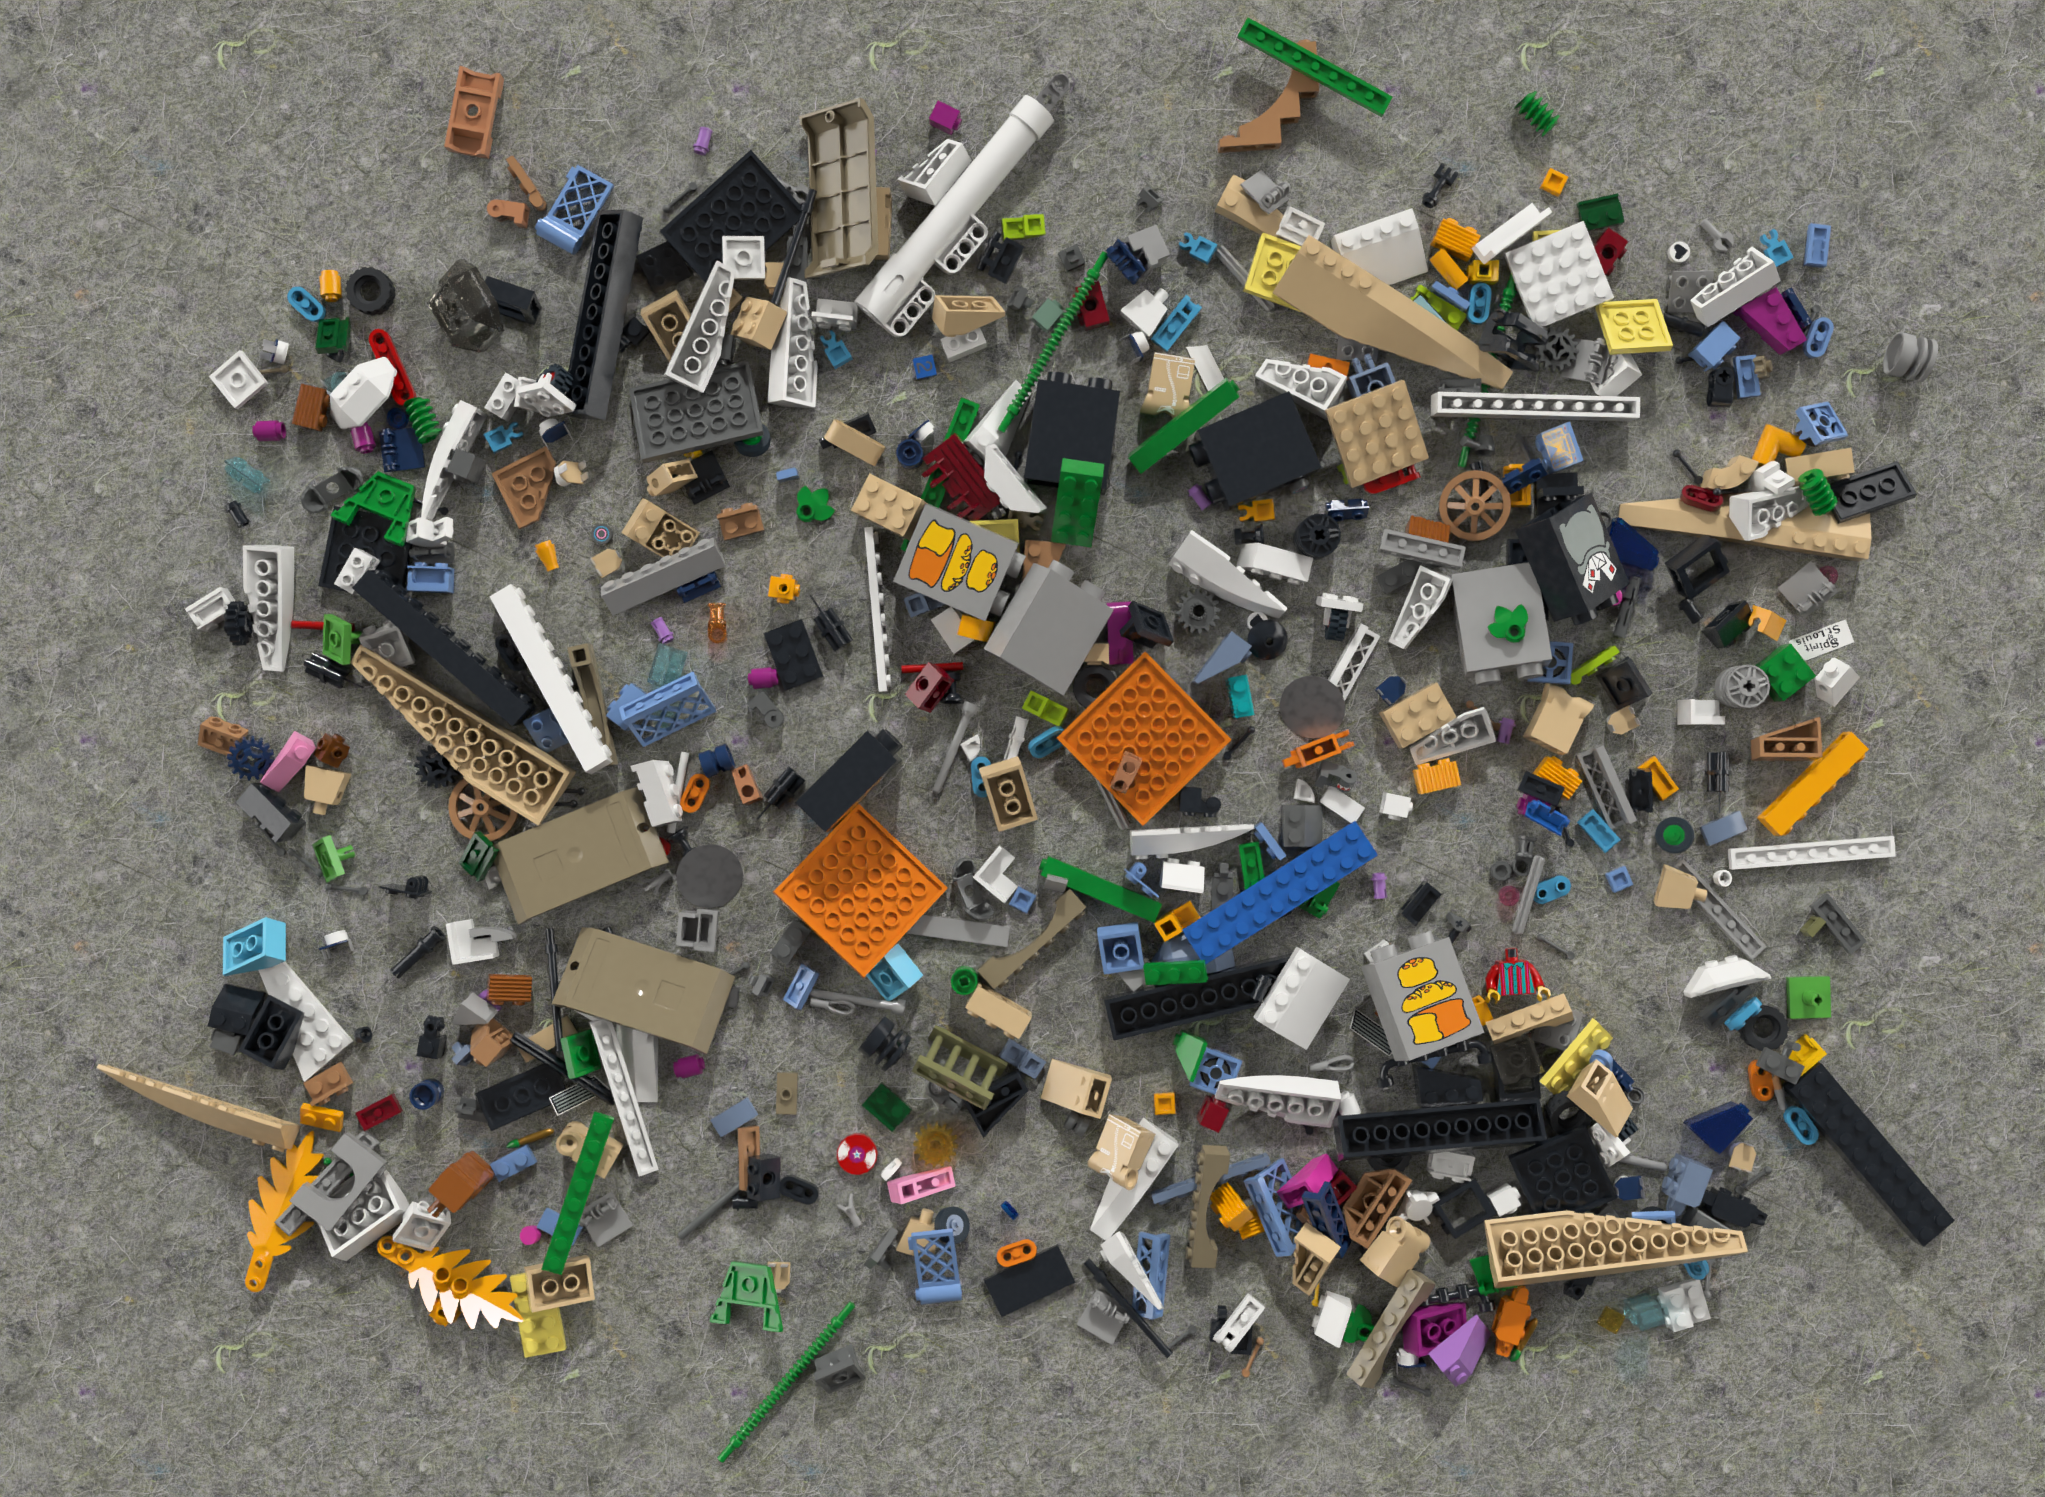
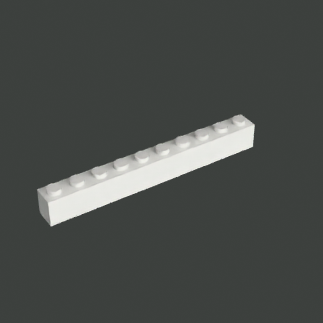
M1437 392L1431 395L1430 416L1633 421L1640 418V397Z
M510 584L489 596L585 772L592 775L612 763L613 761L610 758L612 753L606 744L603 745L600 739L602 738L601 732L597 727H593L591 714L587 709L584 710L581 705L583 702L581 696L577 691L574 692L571 687L573 682L568 674H564L562 670L564 665L559 657L554 656L552 652L554 650L553 645L548 639L544 638L543 633L545 631L539 622L536 623L533 618L535 612L530 605H526L524 592L520 587L516 588Z

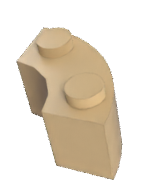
M1741 455L1733 457L1727 466L1722 469L1711 468L1706 470L1700 487L1713 491L1715 488L1726 490L1738 486L1753 474L1759 462Z

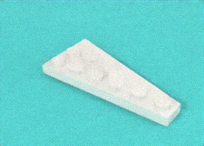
M282 962L274 967L261 969L259 973L268 995H272L305 1012L293 1056L303 1081L306 1082L350 1045L353 1040L286 962Z

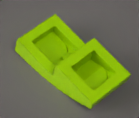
M1044 214L1023 215V217L1002 218L1001 220L1003 241L1006 237L1012 240H1020L1046 235Z
M1030 690L1022 709L1056 726H1062L1070 710Z

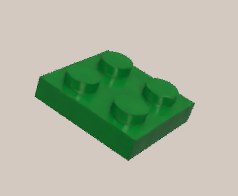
M586 1029L560 1038L569 1079L577 1078L602 1068L592 1029Z

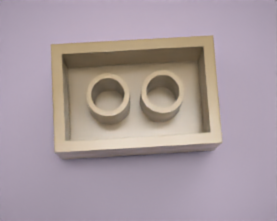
M869 473L851 511L910 541L924 506L928 503Z
M1437 682L1431 683L1379 712L1398 748H1405L1457 718Z
M1018 756L979 768L999 832L1038 820Z
M978 982L976 989L966 1002L965 1008L968 1009V1014L975 1018L979 1016L986 1020L985 1023L994 1029L996 1027L1003 1029V1034L1011 1039L1015 1037L1020 1039L1032 1018V1012L981 982Z
M587 1255L567 1258L562 1275L541 1270L543 1263L524 1267L529 1308L532 1313L595 1300L590 1258Z

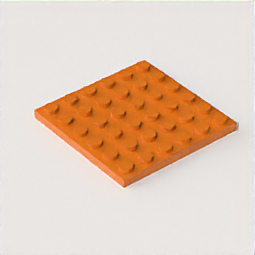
M1146 651L1057 737L1142 826L1232 740ZM1125 751L1142 758V763L1126 794L1110 787Z
M858 804L773 893L864 978L948 888Z

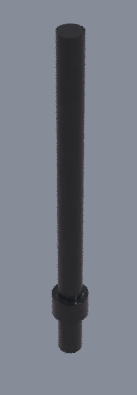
M809 189L805 203H802L800 208L801 215L770 301L778 306L808 217L812 215L814 209L813 203L817 191L814 189Z
M554 928L546 929L547 945H545V954H548L551 1002H553L559 986L556 960L558 947L555 944ZM552 1005L555 1051L562 1052L560 1038H563L561 1008Z
M1090 1258L1087 1259L1083 1264L1094 1275L1093 1278L1096 1282L1104 1286L1154 1345L1168 1358L1173 1352L1107 1279V1274L1102 1269L1100 1270Z

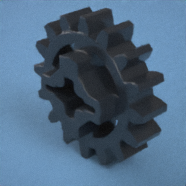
M232 601L227 605L228 609L225 610L224 631L227 633V636H230L229 641L232 642L233 646H246L253 632V618L249 611H247V605H244V602Z
M428 745V751L421 750L422 757L416 756V759L420 761L419 764L414 765V767L420 770L416 775H422L423 777L420 781H428V787L434 785L435 788H440L441 784L443 787H448V781L454 783L455 779L453 776H459L460 773L452 765H449L448 760L436 748L434 749L432 745ZM438 752L434 758H429L430 755ZM433 763H438L443 769H438ZM442 774H447L445 778L438 780Z

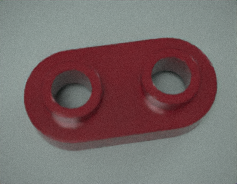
M1687 485L1681 491L1680 499L1684 504L1705 511L1716 512L1721 509L1723 504L1721 494L1715 496L1713 491L1702 487Z

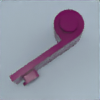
M1131 601L1106 603L1107 606L1114 609L1107 620L1109 665L1133 663V641L1121 637L1119 632L1132 617L1128 607Z

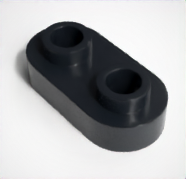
M510 633L500 634L495 640V646L508 667L513 671L527 668V664ZM507 640L510 641V646H507ZM518 657L522 660L521 664L518 662Z
M786 1175L780 1181V1192L788 1198L806 1205L813 1204L818 1199L819 1189L809 1181L794 1175ZM787 1182H792L794 1187L788 1188ZM809 1189L813 1194L808 1196L805 1191Z

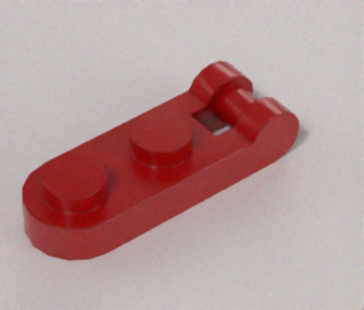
M1415 464L1405 467L1407 468L1408 476H1404L1402 469L1364 483L1363 488L1368 494H1378L1417 480L1421 476L1419 472H1416Z

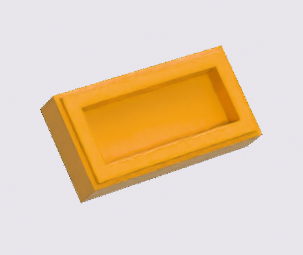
M1652 756L1637 767V769H1651L1652 790L1660 801H1664L1679 790L1656 756Z

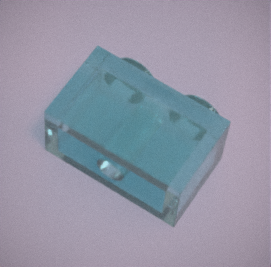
M659 643L647 682L662 687L680 678L688 652Z
M1647 1293L1623 1300L1625 1305L1623 1312L1626 1319L1630 1320L1633 1326H1637L1641 1331L1666 1324L1659 1303Z

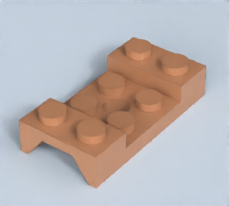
M464 66L459 67L444 147L449 152L489 159L493 141L491 132L497 101L501 99L504 78L500 73L489 75L474 72ZM474 106L478 107V113L475 116H469V109Z

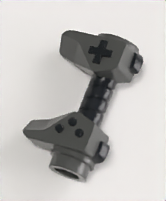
M1448 912L1446 918L1454 928L1447 937L1450 938L1453 944L1460 933L1466 934L1471 930V924L1461 916L1458 917L1453 912Z

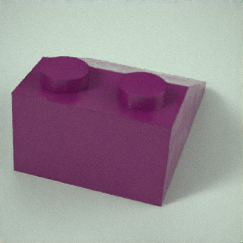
M1456 1302L1418 1306L1402 1326L1404 1351L1418 1357L1429 1355V1352L1467 1322L1466 1303Z

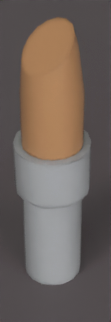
M1773 1075L1774 1094L1777 1097L1779 1109L1786 1110L1788 1106L1784 1087L1780 1077Z

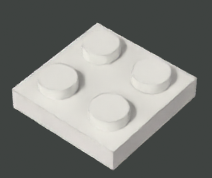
M722 236L723 264L736 270L734 280H765L764 236Z
M240 350L209 376L235 409L242 407L268 384L267 380L246 354Z

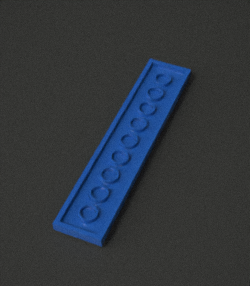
M1356 821L1187 926L1182 930L1183 934L1199 959L1205 960L1206 964L1374 859L1378 854Z

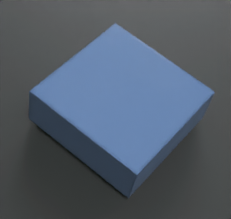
M795 467L776 473L777 480L780 483L800 478Z
M1626 866L1605 873L1613 893L1633 885Z
M1018 886L1009 905L1027 914L1036 895Z

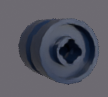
M906 439L898 445L896 456L903 468L914 470L922 465L924 452L917 441Z
M726 743L715 747L714 751L706 750L698 753L700 764L707 778L718 775L720 770L726 772L735 768L733 756Z
M431 1078L416 1084L409 1094L411 1104L419 1110L432 1107L442 1100L444 1096L443 1085L440 1081Z

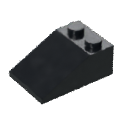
M268 995L239 1051L272 1069L284 1070L294 1053L305 1012L272 995Z

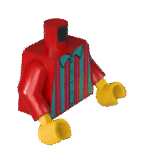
M1505 948V960L1495 961V964L1491 966L1485 977L1486 992L1488 993L1485 998L1486 1003L1490 1002V997H1493L1495 1004H1497L1500 996L1536 994V991H1538V1001H1542L1541 994H1545L1547 999L1551 995L1550 990L1545 988L1541 975L1533 964L1525 959H1518L1517 948Z

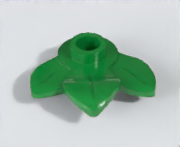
M803 486L797 494L799 505L796 513L801 521L811 522L814 519L824 521L834 514L835 510L827 505L829 499L828 489L822 488L811 492L807 486ZM805 509H810L811 513L810 515L805 516L803 514V511Z
M1520 604L1512 612L1505 607L1497 606L1494 613L1495 623L1488 625L1489 632L1494 637L1506 638L1511 643L1522 641L1525 636L1524 626L1528 622V614L1525 607ZM1515 629L1518 631V635L1512 636L1510 631Z
M1358 1304L1355 1312L1351 1311L1342 1339L1345 1342L1354 1343L1358 1340L1366 1342L1374 1329V1325L1371 1323L1372 1315L1365 1306ZM1363 1328H1367L1369 1331L1367 1333H1363L1361 1330Z

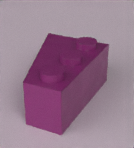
M1777 287L1732 312L1736 317L1739 316L1746 322V326L1755 330L1761 336V339L1779 355L1807 341Z

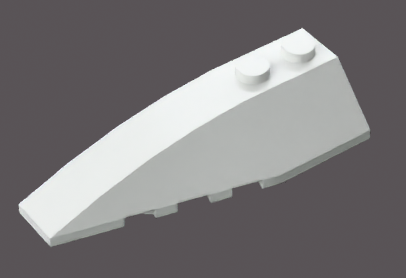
M716 261L663 376L704 393L721 355L735 269Z
M789 277L787 278L780 302V308L785 310L787 314L771 350L768 403L783 407L815 408L818 366L817 361H814L813 350L815 349L814 341H811L810 334L812 321L809 320L807 311L810 309L807 284L804 281Z
M462 400L453 407L450 421L446 422L443 426V434L433 455L428 472L421 518L429 521L433 520L438 507L441 505L454 480L452 478L453 474L447 470L455 449L458 448L469 452L488 416L477 407Z
M1191 530L1168 563L1175 572L1189 578L1191 583L1199 585L1212 594L1254 612H1262L1267 616L1280 618L1287 610L1286 606L1269 591L1263 592L1260 583L1255 579L1247 578L1243 574L1245 570L1242 567H1235L1230 563V557Z
M243 545L244 592L248 595L249 613L252 612L254 620L252 626L254 633H257L259 643H257L262 668L263 670L283 672L289 649L293 617L294 547Z
M1240 824L1129 830L1131 855L1135 856L1136 859H1147L1148 855L1156 854V858H1168V854L1193 851L1233 839L1253 830L1254 825Z

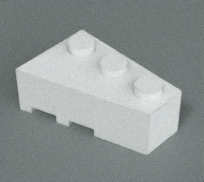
M950 139L945 140L928 154L929 158L921 165L915 164L912 167L913 171L906 177L900 176L897 179L907 197L936 206L972 160L963 144Z
M1261 543L1241 544L1236 567L1240 566L1244 570L1251 571V573L1257 575L1266 574L1269 575V578L1276 580L1287 579V583L1299 585L1300 582H1308L1313 558Z
M651 760L630 766L632 772L636 771L640 783L637 786L639 790L643 789L646 801L643 803L652 827H660L682 821L683 811L681 805L678 804V789L673 781L674 770L669 761Z

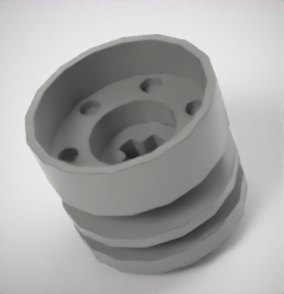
M1897 332L1888 344L1884 355V373L1896 377L1904 375L1908 380L1913 379L1917 382H1923L1931 373L1938 354L1937 341L1922 336L1916 339V336L1913 334Z
M1739 665L1726 668L1720 672L1715 681L1714 689L1716 697L1725 706L1735 709L1751 708L1765 701L1769 694L1770 683L1765 672L1757 666ZM1743 684L1748 685V689L1743 688Z

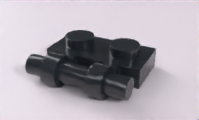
M994 231L992 237H989L986 242L988 245L984 253L980 254L978 258L980 261L976 268L984 271L986 265H989L991 268L988 275L1007 284L1025 247L1008 237L1005 238L1003 244L998 242L1002 234ZM997 248L999 252L993 261L990 257L994 249Z

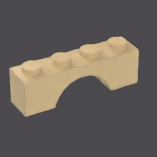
M1563 993L1485 1023L1497 1049L1515 1042L1519 1036L1529 1030L1542 1026L1556 1027L1574 1020V1017Z

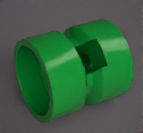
M967 965L958 967L953 972L951 978L953 990L960 995L972 993L978 983L976 971Z

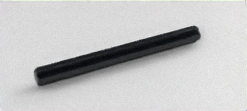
M515 1032L510 1039L512 1044L569 1079L566 1063L519 1032ZM583 1075L569 1079L610 1106L615 1104L612 1092L590 1077Z

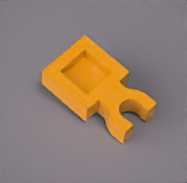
M1273 498L1252 501L1253 507L1246 505L1238 506L1239 511H1247L1246 516L1239 517L1240 522L1248 521L1253 517L1255 523L1275 520Z

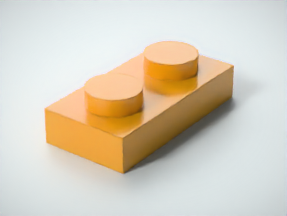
M303 1103L300 1108V1124L341 1132L343 1128V1111Z

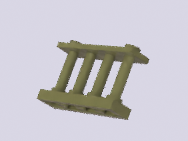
M935 1025L928 1039L934 1042L927 1056L920 1055L911 1072L985 1110L994 1093L988 1091L995 1074L999 1077L1001 1076L1008 1063L948 1032L946 1029ZM940 1046L952 1051L944 1067L933 1061ZM959 1055L970 1061L963 1076L951 1071ZM977 1065L988 1070L981 1086L970 1081Z

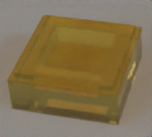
M1606 1305L1596 1323L1608 1331L1617 1334L1626 1316Z

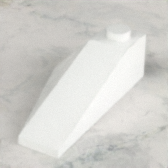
M1017 380L1010 385L964 440V443L984 461L986 448L989 445L995 444L1004 456L1008 453L1029 397H1025L1026 402H1022L1023 407L1019 408L1018 416H1014L1005 433L999 431L998 427L1008 412L1006 410L1009 404H1013L1012 399H1016L1015 394H1019L1018 389H1022L1021 384Z
M1419 567L1389 639L1390 643L1402 649H1406L1444 601L1453 580L1450 576L1431 568Z
M617 1024L616 1036L637 1102H658V1037Z

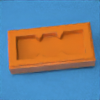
M1310 353L1307 365L1315 368H1331L1347 376L1350 362Z

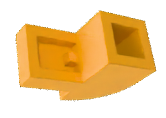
M964 613L962 614L957 635L988 642L996 622L990 621L989 618L984 621Z
M1191 900L1161 916L1155 921L1154 925L1166 942L1183 932L1184 928L1199 920L1201 916Z

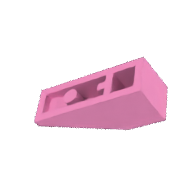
M294 731L260 783L280 792L305 765L316 748L314 742Z
M948 1166L903 1176L888 1181L887 1185L891 1202L904 1204L955 1187L952 1167Z

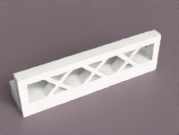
M1531 203L1471 249L1481 262L1486 264L1540 224L1552 211L1548 207L1540 213Z
M1362 623L1357 625L1328 678L1336 687L1341 688L1344 701L1380 638L1379 635L1368 630V627ZM1365 634L1374 638L1370 646L1362 648L1361 640ZM1360 651L1362 657L1360 664L1352 666V656L1355 652ZM1350 669L1352 674L1351 680L1342 683L1341 676L1345 670Z

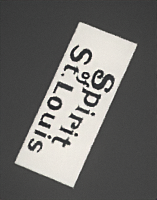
M1846 619L1789 641V644L1793 645L1804 661L1854 643Z

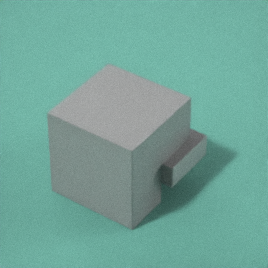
M1157 225L1128 235L1123 241L1128 245L1133 256L1143 263L1145 272L1140 279L1147 277L1154 268L1161 266L1170 255Z
M697 909V911L683 910L679 912L676 946H694L696 951L715 952L719 910Z

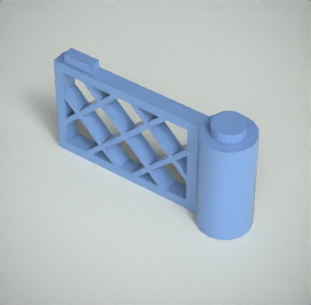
M579 165L576 168L571 167L566 176L569 180L548 215L543 219L540 218L535 226L538 236L573 255L579 251L584 236L614 188L612 183ZM579 173H582L588 177L589 182L577 185L576 178ZM602 184L607 187L604 193L595 195L593 186ZM590 187L593 196L581 199L579 189ZM576 190L579 200L567 202V193ZM594 200L595 208L592 211L585 212L582 203ZM580 204L582 213L571 216L568 207ZM566 208L568 217L559 219L554 216L558 209ZM584 217L585 225L582 230L575 228L572 220Z
M953 1228L911 1233V1237H908L909 1250L914 1251L919 1288L915 1289L916 1300L920 1301L921 1305L962 1300ZM949 1236L950 1240L945 1245L937 1241L940 1237ZM917 1239H926L929 1243L922 1247L917 1243ZM933 1244L941 1249L936 1255L929 1251ZM944 1252L952 1256L948 1262L940 1258ZM924 1254L932 1258L927 1265L920 1261ZM935 1262L943 1265L938 1272L931 1268ZM949 1269L954 1273L955 1277H945L942 1274ZM926 1271L934 1275L932 1279H922Z

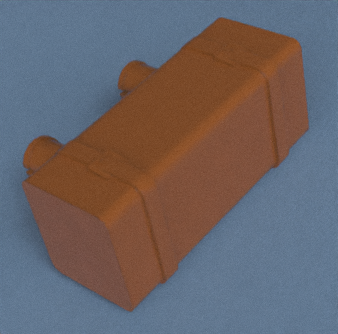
M474 1151L465 1153L458 1161L450 1164L429 1187V1192L437 1199L427 1208V1211L431 1213L437 1208L432 1214L433 1217L437 1218L446 1207L452 1213L462 1209L471 1199L473 1200L493 1179L495 1173L491 1166Z

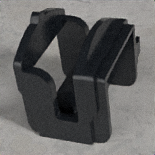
M1495 309L1497 312L1492 313L1486 321L1478 343L1479 349L1482 352H1492L1507 362L1509 369L1539 372L1538 356L1524 353L1527 345H1546L1549 338L1547 335L1548 331L1521 313ZM1498 326L1517 327L1521 331L1514 340L1497 328Z

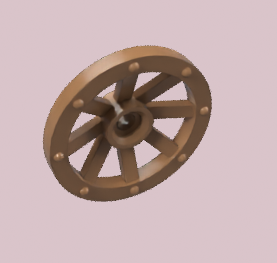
M1481 470L1466 471L1451 479L1443 489L1439 502L1441 519L1444 524L1451 526L1450 532L1459 538L1471 541L1487 539L1500 531L1508 520L1511 509L1510 495L1506 486L1495 475ZM1473 478L1472 496L1459 485L1460 482ZM1479 478L1493 483L1481 497L1479 496ZM1453 488L1463 497L1465 503L1447 502ZM1499 489L1503 503H1485ZM1473 503L1479 504V508L1477 510H1473L1471 508V505ZM1447 508L1465 509V511L1451 522ZM1485 509H1503L1497 522L1485 512ZM1468 516H1471L1470 533L1457 528ZM1478 516H1481L1491 528L1477 533Z
M463 778L454 787L449 799V815L454 827L463 836L471 839L482 817L489 834L484 835L490 841L505 836L514 827L519 813L511 809L510 815H506L495 810L494 806L501 805L502 803L496 799L491 800V796L485 794L483 797L482 791L475 786L473 788L476 799L466 795L462 791L470 783ZM459 798L470 804L471 808L458 812ZM480 804L484 805L483 811L479 809ZM474 814L468 829L460 818ZM489 815L506 821L505 825L496 831Z

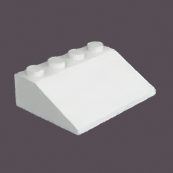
M1412 208L1336 234L1330 241L1335 252L1389 286L1428 272L1421 235Z
M1296 947L1253 1017L1266 1027L1307 1050L1350 979L1299 947Z
M387 1169L379 1178L375 1177L372 1180V1188L366 1195L361 1194L357 1199L359 1204L352 1212L349 1210L343 1216L346 1220L338 1229L334 1227V1229L328 1231L318 1223L333 1258L344 1261L349 1260L403 1221L402 1215L409 1207V1203ZM355 1175L339 1185L328 1197L343 1198L347 1196L354 1186Z

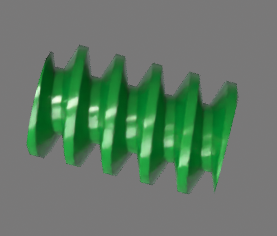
M1537 91L1527 94L1514 109L1521 106L1519 114L1527 112L1524 119L1527 121L1533 118L1530 125L1538 124L1536 132L1544 130L1541 136L1543 138L1557 124L1560 116L1558 114L1552 117L1554 109L1546 111L1548 103L1540 105L1543 98L1535 99Z
M415 397L406 400L403 405L407 408L406 413L409 415L410 422L413 423L412 428L416 430L415 435L419 438L418 442L424 444L435 440L442 433V429H435L439 422L432 421L437 417L436 414H429L433 411L432 406H426L431 402L430 399Z
M1811 469L1799 476L1798 481L1801 482L1799 488L1803 490V496L1810 503L1809 507L1813 509V515H1824L1837 505V498L1834 496L1830 484L1827 483V478L1822 470Z

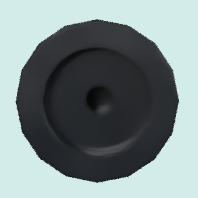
M1263 522L1255 527V531L1242 532L1241 528L1234 529L1235 545H1241L1243 540L1254 539L1256 543L1264 544Z
M947 673L954 682L948 689V693L944 694L940 703H964L961 695L956 693V683L961 680V674Z
M688 826L681 828L667 838V841L670 840L673 843L678 842L684 851L682 857L696 848H691L685 838L688 835Z

